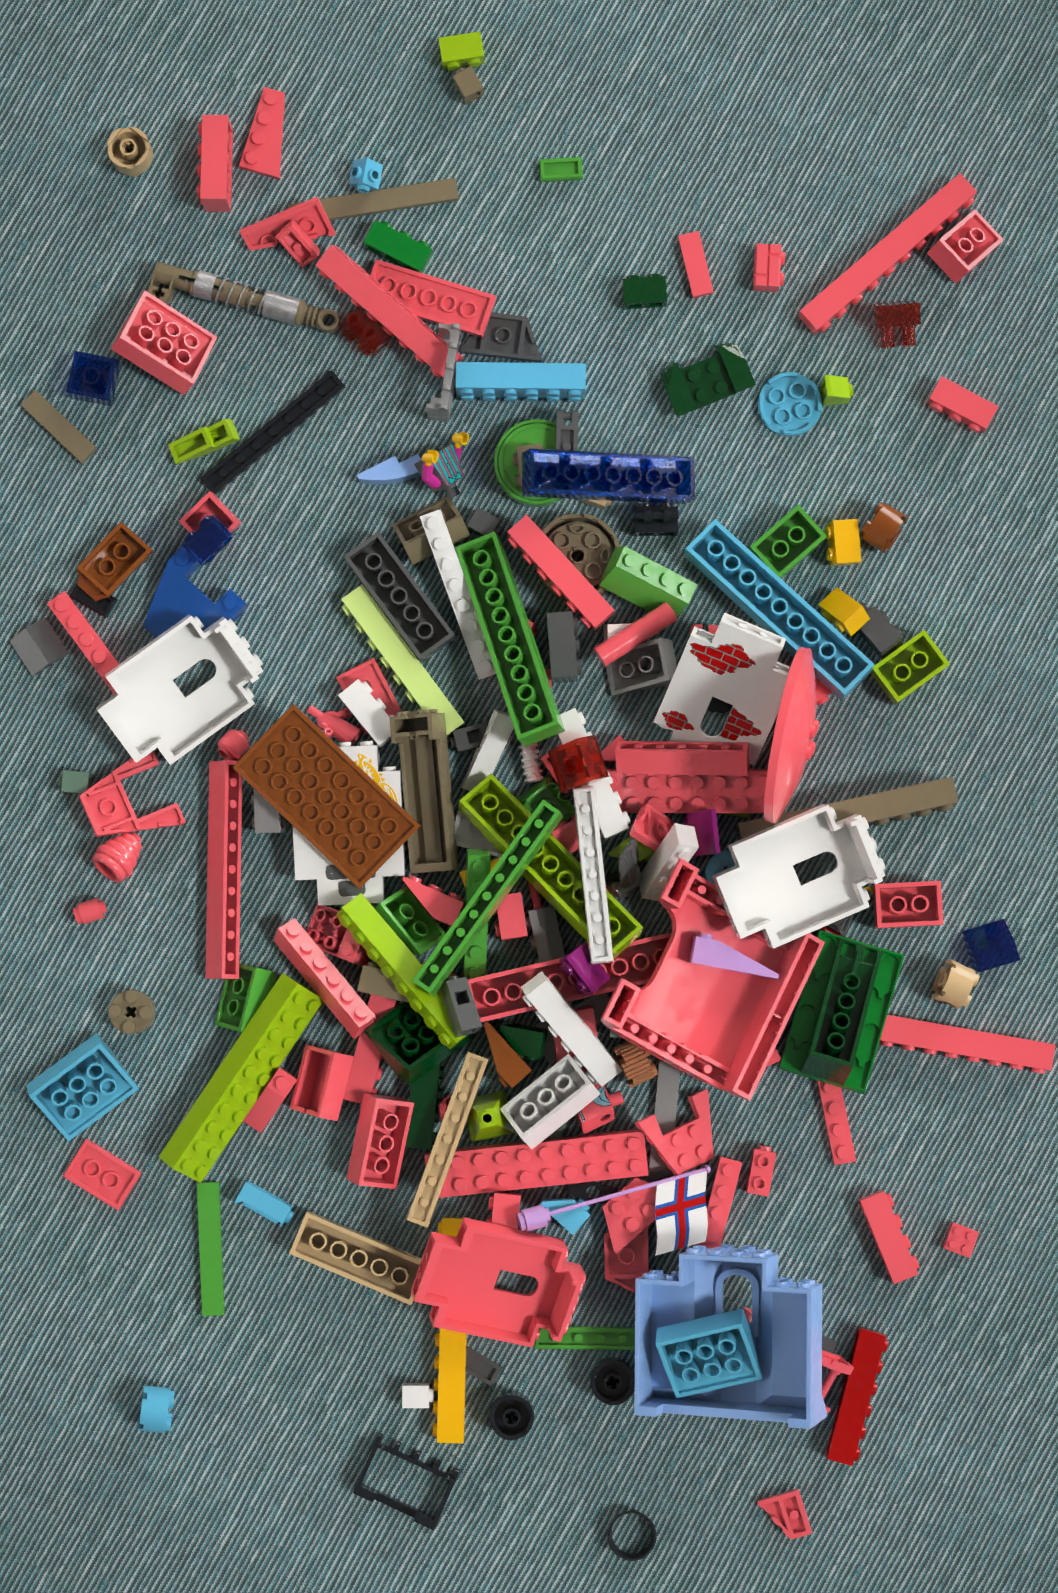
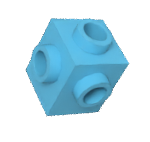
M369 158L353 160L349 185L357 188V191L361 193L379 190L383 165Z

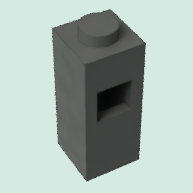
M489 721L454 730V736L450 737L453 750L457 749L458 753L461 754L476 750L477 747L479 748Z
M452 976L447 978L440 990L455 1037L477 1033L482 1027V1023L467 977L459 978L458 976Z

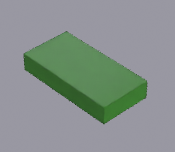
M582 157L539 159L540 182L583 180Z

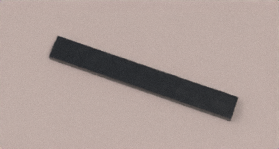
M332 370L329 371L200 478L201 481L215 495L218 494L345 389V385Z

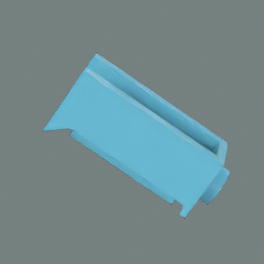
M250 1181L245 1182L234 1202H243L242 1205L276 1224L280 1222V1227L284 1223L289 1224L295 1214L292 1211L293 1205Z

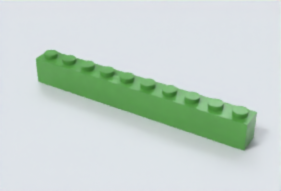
M545 800L541 801L412 980L414 983L432 996L436 995L562 820L563 815L561 811Z

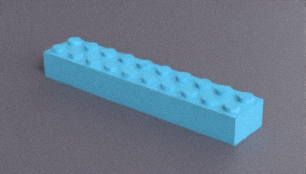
M716 519L685 548L684 557L759 626L786 638L783 648L793 657H795L800 647L810 648L812 650L815 677L841 701L872 671L875 665Z

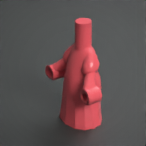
M311 705L307 710V713L317 719L318 727L329 738L333 736L340 742H351V746H353L363 731L362 728L340 718L348 719L351 716V711L347 707L338 712L328 711L323 713Z

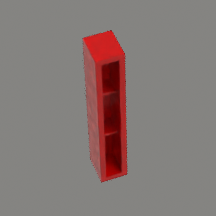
M858 1326L849 1360L854 1369L851 1375L846 1374L825 1453V1457L828 1460L853 1466L854 1461L859 1460L861 1448H858L859 1441L865 1437L866 1426H864L866 1417L869 1418L872 1405L869 1404L870 1398L876 1394L877 1383H875L876 1375H880L882 1371L883 1361H880L882 1352L886 1353L889 1342L886 1339V1335L882 1332Z

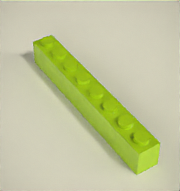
M362 893L344 905L337 914L341 925L348 928L353 934L354 940L365 948L368 957L372 961H376L381 967L384 976L392 980L397 991L408 999L411 1008L419 1012L424 1018L427 1027L435 1031L439 1041L444 1046L452 1049L466 1036L455 1037L441 990L439 989L436 995L432 996L412 981L423 965Z

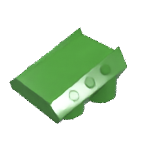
M550 776L543 777L542 781L537 782L517 798L531 814H533L541 801L545 800L561 811L563 818L559 823L568 820L575 814V808Z

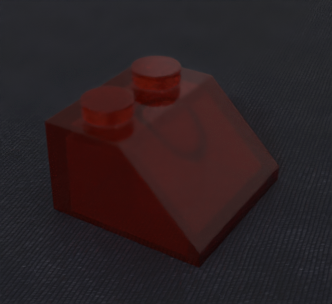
M595 735L577 738L548 751L561 793L609 777Z

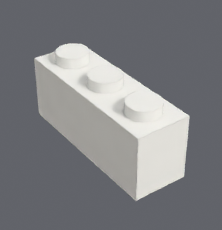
M358 679L338 696L381 748L391 740L390 719L384 711L387 707L380 698L376 700L370 694L373 690L366 681L361 683Z

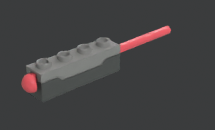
M528 881L533 910L528 911L529 916H526L525 919L527 928L533 930L534 937L530 938L533 951L537 950L539 957L535 959V964L563 958L565 953L555 909L553 906L542 907L539 892Z

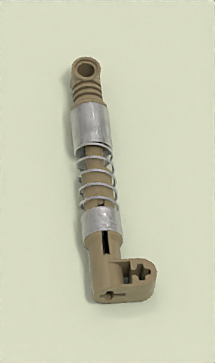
M159 261L154 268L148 293L155 297L156 294L163 292L165 295L160 297L159 300L167 305L171 303L175 289L189 292L190 296L202 298L206 301L211 302L215 300V303L217 301L225 302L226 306L228 304L235 305L236 309L247 307V312H249L250 306L259 308L257 315L260 314L262 309L263 317L294 326L304 325L305 323L306 326H310L311 324L312 328L316 326V329L323 330L329 334L337 332L341 326L340 317L332 309L321 308L320 310V307L309 306L305 300L268 290L263 295L260 287L252 292L250 284L243 286L239 281L232 283L229 278L222 280L218 275L206 271H190ZM182 279H186V280H189V281H193L194 283H192V282H187V281H184V280H182ZM157 283L169 286V289L162 288L161 290ZM327 317H334L335 322L333 325H324V320Z

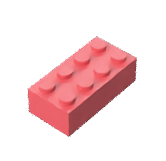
M202 115V122L198 123V133L201 135L202 143H198V156H201V164L197 165V175L200 177L201 185H197V198H200V205L204 206L206 212H231L233 128L228 115Z
M370 1093L363 1094L346 1176L347 1180L360 1186L397 1189L414 1107L413 1102L402 1097Z

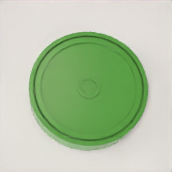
M543 419L520 422L511 427L502 436L497 445L494 456L497 481L506 495L519 504L529 507L553 505L566 497L573 489V487H569V484L554 486L556 423ZM542 443L547 490L522 493L521 487L517 488L515 475L519 474L518 466L514 467L512 454L516 453L517 446ZM577 449V479H578L579 472H580V454H579V450ZM562 470L561 476H570V470Z

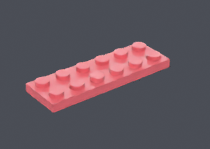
M378 259L375 260L370 275L418 318L436 324L452 325V323L460 324L462 332L483 338L497 299L495 295Z

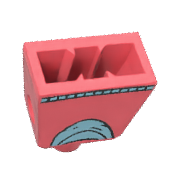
M594 1084L600 1095L576 1114L583 1134L614 1120L613 1107L624 1103L621 1091L608 1094L605 1085L601 1087L600 1084Z

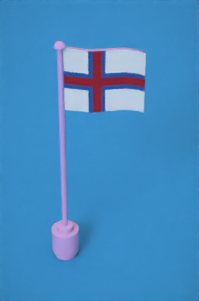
M705 1165V1168L553 1211L544 1208L542 1204L517 1213V1222L521 1231L536 1230L548 1226V1221H551L550 1216L656 1186L654 1210L657 1232L655 1256L706 1241L708 1219L705 1191L707 1174L710 1173L711 1168L709 1165Z

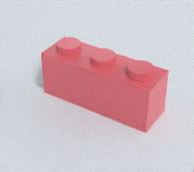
M942 376L927 401L932 410L938 413H946L954 422H963L975 433L985 432L999 407Z

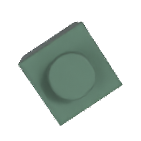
M63 770V775L59 776L58 786L61 788V792L65 794L81 795L92 787L93 774L90 772Z

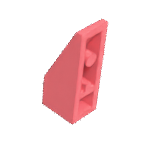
M279 1067L243 1122L261 1133L297 1082V1077Z

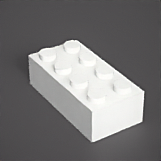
M567 1054L500 1108V1110L521 1139L533 1149L597 1098L600 1092L574 1059Z

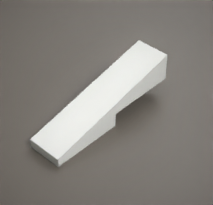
M496 709L493 710L480 747H477L462 784L463 789L471 791L488 775L493 773L514 729L510 714Z

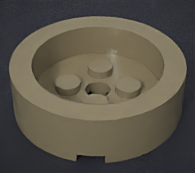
M585 513L566 514L550 522L542 532L600 595L604 594L607 590L599 587L598 584L615 547L620 546L614 531L601 519ZM581 551L584 554L583 560L580 562L573 561L572 553ZM538 575L543 586L551 594L562 600L567 601L562 595L559 597L555 594V592L551 589L553 585L548 579L544 581Z

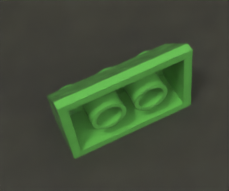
M239 964V979H225L214 1025L243 1032L271 991L275 982L276 972Z

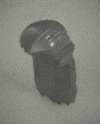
M631 838L630 842L625 846L623 853L619 856V868L605 877L608 892L617 898L634 894L642 880V874L638 867V843L635 838Z

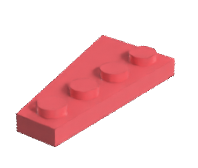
M264 87L239 164L240 169L280 180L285 107L284 92Z
M318 196L240 229V233L250 251L277 246L280 242L275 238L276 235L293 219L311 239H317L318 236L336 235L335 229Z

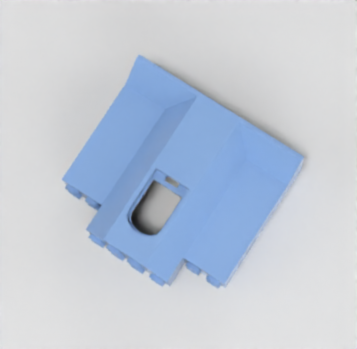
M721 1244L720 1247L714 1248L696 1245L693 1248H687L685 1252L679 1254V1271L663 1274L662 1270H650V1273H643V1276L636 1278L634 1415L657 1417L662 1413L784 1422L788 1423L790 1428H813L827 1417L822 1396V1284L815 1283L814 1279H802V1282H793V1278H780L778 1280V1254L771 1252L770 1249L756 1250L753 1245H743L742 1248H734L733 1244ZM731 1275H740L747 1278L752 1285V1322H748L758 1357L762 1379L676 1398L655 1345L657 1328L723 1313L724 1280Z

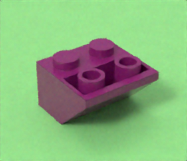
M584 943L578 945L560 959L562 963L560 965L561 969L567 976L571 975L576 981L574 986L581 994H593L610 979L600 964H591L590 951Z

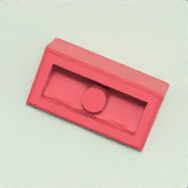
M294 219L275 237L302 268L319 257V247Z

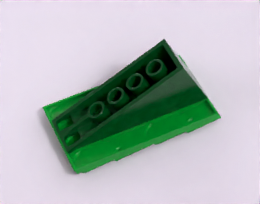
M819 930L817 938L824 941L825 944L800 994L779 1069L864 1094L904 955Z

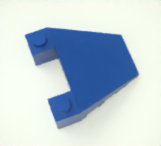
M182 545L166 564L143 627L157 638L190 614L193 618L196 616L204 625L201 630L204 631L222 617L235 622L249 606L231 589L216 604L213 603L188 580L199 568L201 562Z

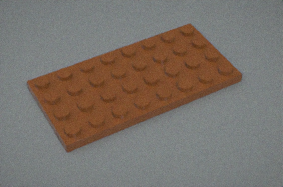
M295 704L232 767L359 889L421 826Z

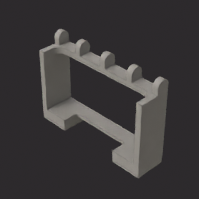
M439 323V335L448 343V353L441 398L431 397L430 404H426L428 420L450 422L456 383V368L454 370L456 353L460 354L462 335L460 324L452 323V325Z

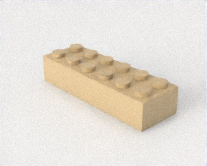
M311 1211L306 1212L289 1254L412 1305L414 1299L411 1289L422 1258Z

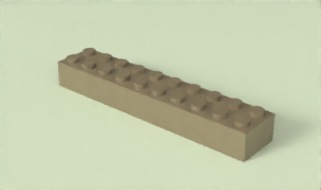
M952 776L827 805L833 807L837 819H835V822L854 814H859L866 818L868 824L873 823L874 827L889 823L890 819H895V822L908 820L912 814H916V818L931 814L932 810L937 809L938 813L949 811L954 808V804L958 803V797ZM815 807L783 813L777 823L766 822L764 818L738 823L735 826L738 840Z

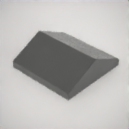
M47 618L24 628L10 640V643L32 677L69 654Z

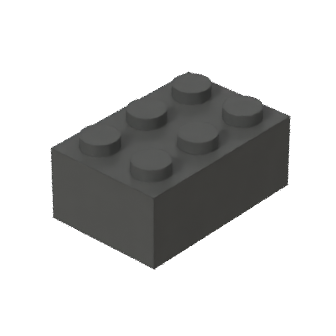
M573 611L546 613L551 683L576 682L578 676L582 673L581 659L576 660V654H580L579 638H575L574 633H578V619L573 617Z

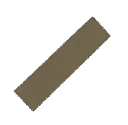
M37 390L21 404L31 416L82 464L97 450Z

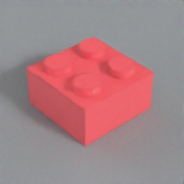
M951 1222L942 1248L970 1258L979 1232Z

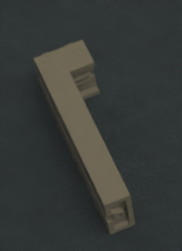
M437 709L396 712L397 716L389 717L391 741L392 743H399L405 811L421 825L408 838L411 873H424L459 869L445 713H437Z

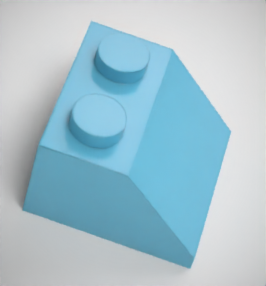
M572 1197L542 1199L540 1205L542 1204L544 1208L553 1211L585 1201L581 1198L576 1200ZM587 1205L555 1214L552 1217L573 1235L590 1216L588 1211L590 1206Z

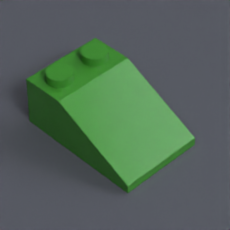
M407 885L375 907V910L407 948L418 957L437 945L446 934Z

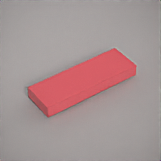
M699 231L679 235L678 241L692 299L713 294L714 291Z

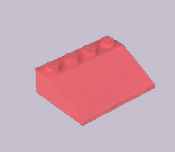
M144 290L110 349L185 395L194 385L217 336Z

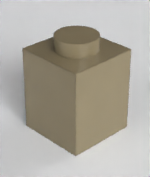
M471 66L468 68L463 67L455 72L453 84L465 105L484 95V87Z

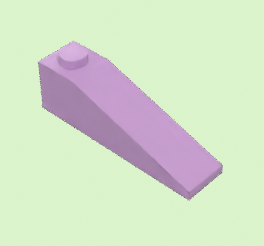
M700 933L699 937L693 936L689 963L773 979L779 978V974L719 940L712 939L713 935Z

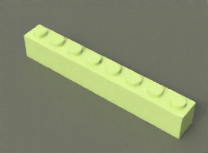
M363 584L341 600L344 605L341 608L348 617L352 615L357 621L354 623L355 627L361 634L366 633L369 637V640H367L369 646L373 651L378 650L382 657L379 659L386 669L392 668L395 673L392 677L399 686L403 684L408 690L405 692L406 696L412 703L417 702L420 706L418 710L437 709V713H445L447 738L453 734L454 730L463 727L465 722Z

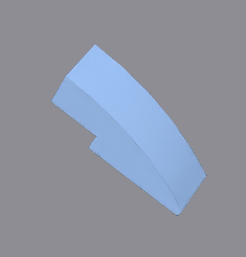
M416 454L399 463L396 456L358 474L357 477L360 483L373 485L393 484L411 480L421 476L414 465L421 458L419 454Z

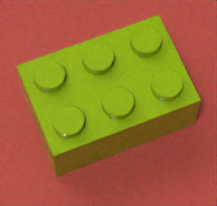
M923 630L877 663L870 673L895 706L946 669L950 663L927 632Z

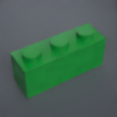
M375 220L363 242L365 249L400 267L423 273L433 256L431 246L422 240L417 242L405 231L401 230L398 232L392 229L393 226L385 221L380 223Z

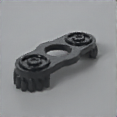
M596 1181L568 1184L567 1188L570 1197L574 1199L581 1198L586 1201L592 1200V1198L587 1196V1189L590 1186H596L599 1189V1196L597 1198L618 1192L613 1186L601 1185ZM610 1199L605 1200V1201H601V1202H599V1203H604V1204H605V1203H606L607 1201H609Z

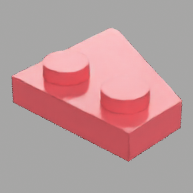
M799 1489L758 1500V1505L771 1516L776 1525L783 1529V1532L790 1540L812 1534L811 1525Z

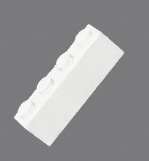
M674 823L641 872L642 880L639 887L642 898L659 901L678 859L681 858L686 862L690 861L699 848L694 826Z

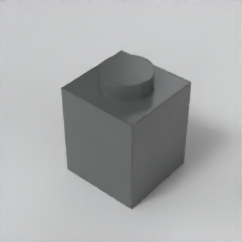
M478 507L467 525L469 531L480 537L494 531L499 535L502 529L500 527V519Z

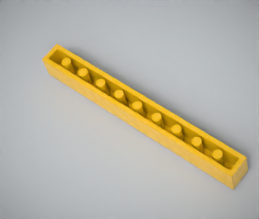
M443 1217L442 1222H438V1233L457 1237L463 1217ZM441 1328L440 1333L435 1334V1347H439V1356H435L434 1369H439L438 1378H434V1392H438V1401L434 1400L433 1414H437V1423H433V1437H437V1443H464L467 1334Z

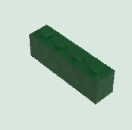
M441 1062L411 1084L410 1101L414 1103L405 1145L407 1148L432 1150V1146L437 1138L438 1132H434L435 1123H439L440 1118L439 1110H436L437 1101L441 1102L442 1088L438 1087L439 1079H444L445 1069L444 1066H441Z

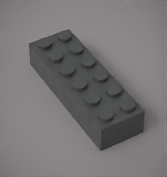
M376 532L343 556L348 566L421 664L456 639L453 631L379 532Z

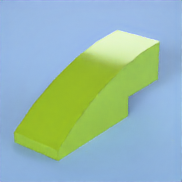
M224 419L210 427H202L168 444L175 464H180L224 448L239 441L240 437L233 420Z

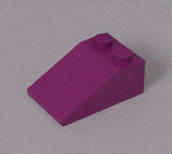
M716 809L686 814V819H682V824L694 826L699 845L692 858L719 854L720 844Z

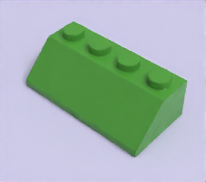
M626 546L615 547L598 584L599 587L648 612L666 602L673 609L676 617L688 606L698 585Z

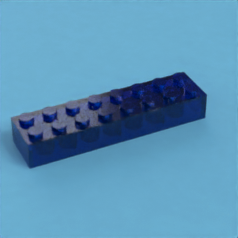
M528 449L522 453V497L687 504L695 500V457Z

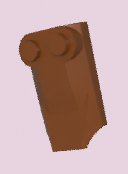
M120 522L77 567V585L94 601L109 598L141 564L147 562L153 550L125 524Z

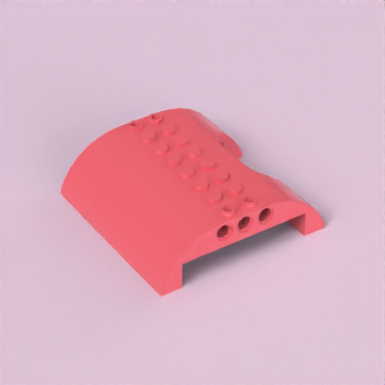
M679 858L659 899L660 903L670 914L672 921L670 939L651 978L645 986L639 988L620 978L601 1017V1021L607 1028L623 1039L676 1069L719 1090L750 1101L825 942L808 933L773 949L768 946L762 930L742 939L736 937L715 884L697 875L699 871L697 867ZM700 933L713 935L712 939L719 940L779 974V978L773 979L689 963L693 936L699 937Z

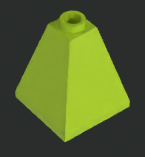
M505 1090L475 1097L467 1119L472 1143L515 1133L513 1126L500 1110V1108L508 1103ZM485 1114L491 1115L492 1119L490 1122L483 1120Z

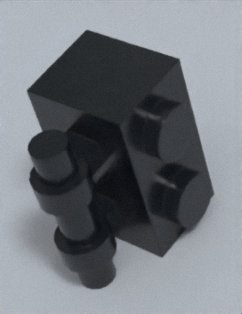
M649 503L639 504V507L634 508V536H677L678 506H673L672 503H662L660 507H652Z

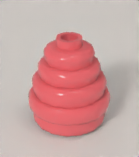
M131 832L121 833L120 836L107 840L105 844L98 846L96 849V854L92 859L94 866L111 881L116 883L123 882L125 878H129L132 875L133 869L137 865L139 852L142 850L141 838L136 833Z

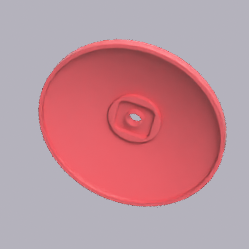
M800 647L797 650L789 670L779 707L764 796V819L770 823H777L802 778L807 760L811 759L815 751L816 742H812L815 734L818 733L820 721L815 720L817 695L813 656L810 648Z

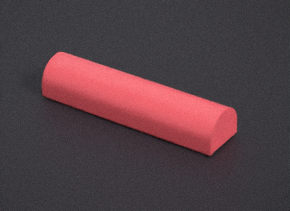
M664 602L594 647L593 650L602 665L606 667L676 622V614L670 605Z

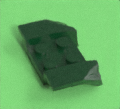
M737 344L714 345L717 352L715 356L680 369L677 362H673L661 371V378L676 417L756 385L747 361Z

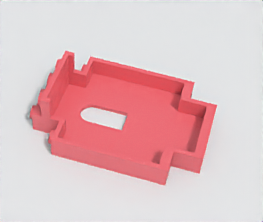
M463 1217L457 1237L431 1232L411 1289V1294L414 1302L433 1305L429 1315L433 1327L533 1347L535 1340L539 1338L540 1328L547 1329L553 1341L561 1342L563 1334L567 1333L568 1326L571 1323L572 1314L575 1311L579 1295L585 1284L586 1274L580 1264L566 1261L568 1248L563 1239ZM500 1270L531 1276L538 1282L537 1288L530 1294L494 1288Z

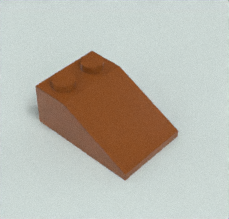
M487 1021L484 1027L497 1072L500 1074L497 1079L506 1088L509 1085L513 1088L532 1069Z

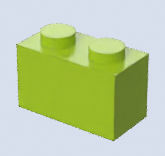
M480 31L439 38L443 70L455 71L465 66L475 68L485 63Z

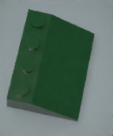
M407 1002L401 1003L365 1029V1034L394 1073L408 1086L474 1038V1034H470L452 1049H449L439 1041L435 1031L427 1027L424 1018L419 1012L414 1011L410 1003Z

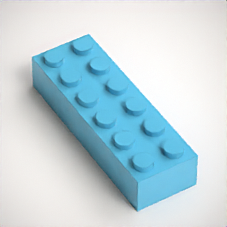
M456 362L457 398H461L463 401H472L474 398H482L484 401H495V398H504V401L512 402L516 401L517 398H523L528 402H536L538 399H547L548 402H558L559 399H568L569 402H580L581 399H585L586 364Z

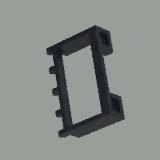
M379 1433L353 1494L371 1502L377 1500L413 1517L414 1522L434 1530L460 1469L456 1468L453 1471V1475L439 1469L442 1461L437 1460L435 1467L419 1460L422 1453L419 1450L415 1457L399 1451L401 1446L399 1441H397L395 1448L381 1443L384 1434ZM377 1448L450 1481L435 1516L362 1483Z

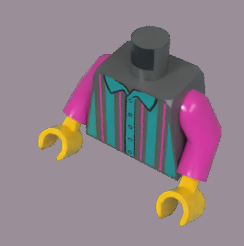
M465 432L455 433L452 436V441L455 444L447 445L437 451L428 449L427 453L423 454L422 460L414 464L421 475L422 481L428 485L430 490L437 492L444 488L449 499L460 494L455 482L464 477L460 465V456L462 452L461 445H466L469 441V434Z

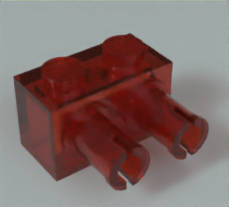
M911 300L873 304L874 325L881 329V348L895 347L894 328L896 326L902 327V345L916 346L915 326L921 324L920 302Z
M359 307L349 313L347 319L340 325L343 337L349 342L354 341L359 345L357 347L358 350L365 356L370 355L372 358H375L391 340L390 335L375 321L370 319Z

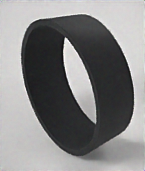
M625 1511L619 1514L609 1526V1546L618 1557L624 1560H641L651 1553L656 1544L657 1534L655 1526L641 1512ZM625 1514H639L650 1524L651 1540L648 1546L638 1553L621 1551L612 1539V1527L615 1521Z

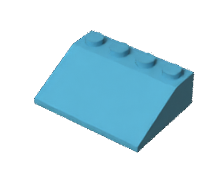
M97 1033L26 1085L29 1097L68 1141L139 1090V1087L115 1054Z
M743 1308L657 1328L655 1345L676 1398L762 1379L751 1330Z

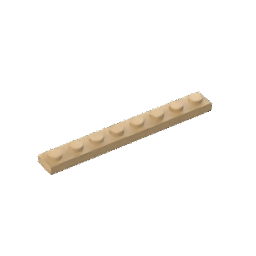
M467 1052L407 1220L429 1227L489 1061L487 1058Z

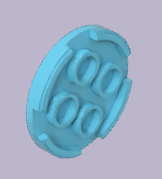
M796 372L780 373L769 379L762 388L758 398V412L762 422L772 432L786 437L799 436L808 432L817 423L822 411V396L817 385L807 377Z

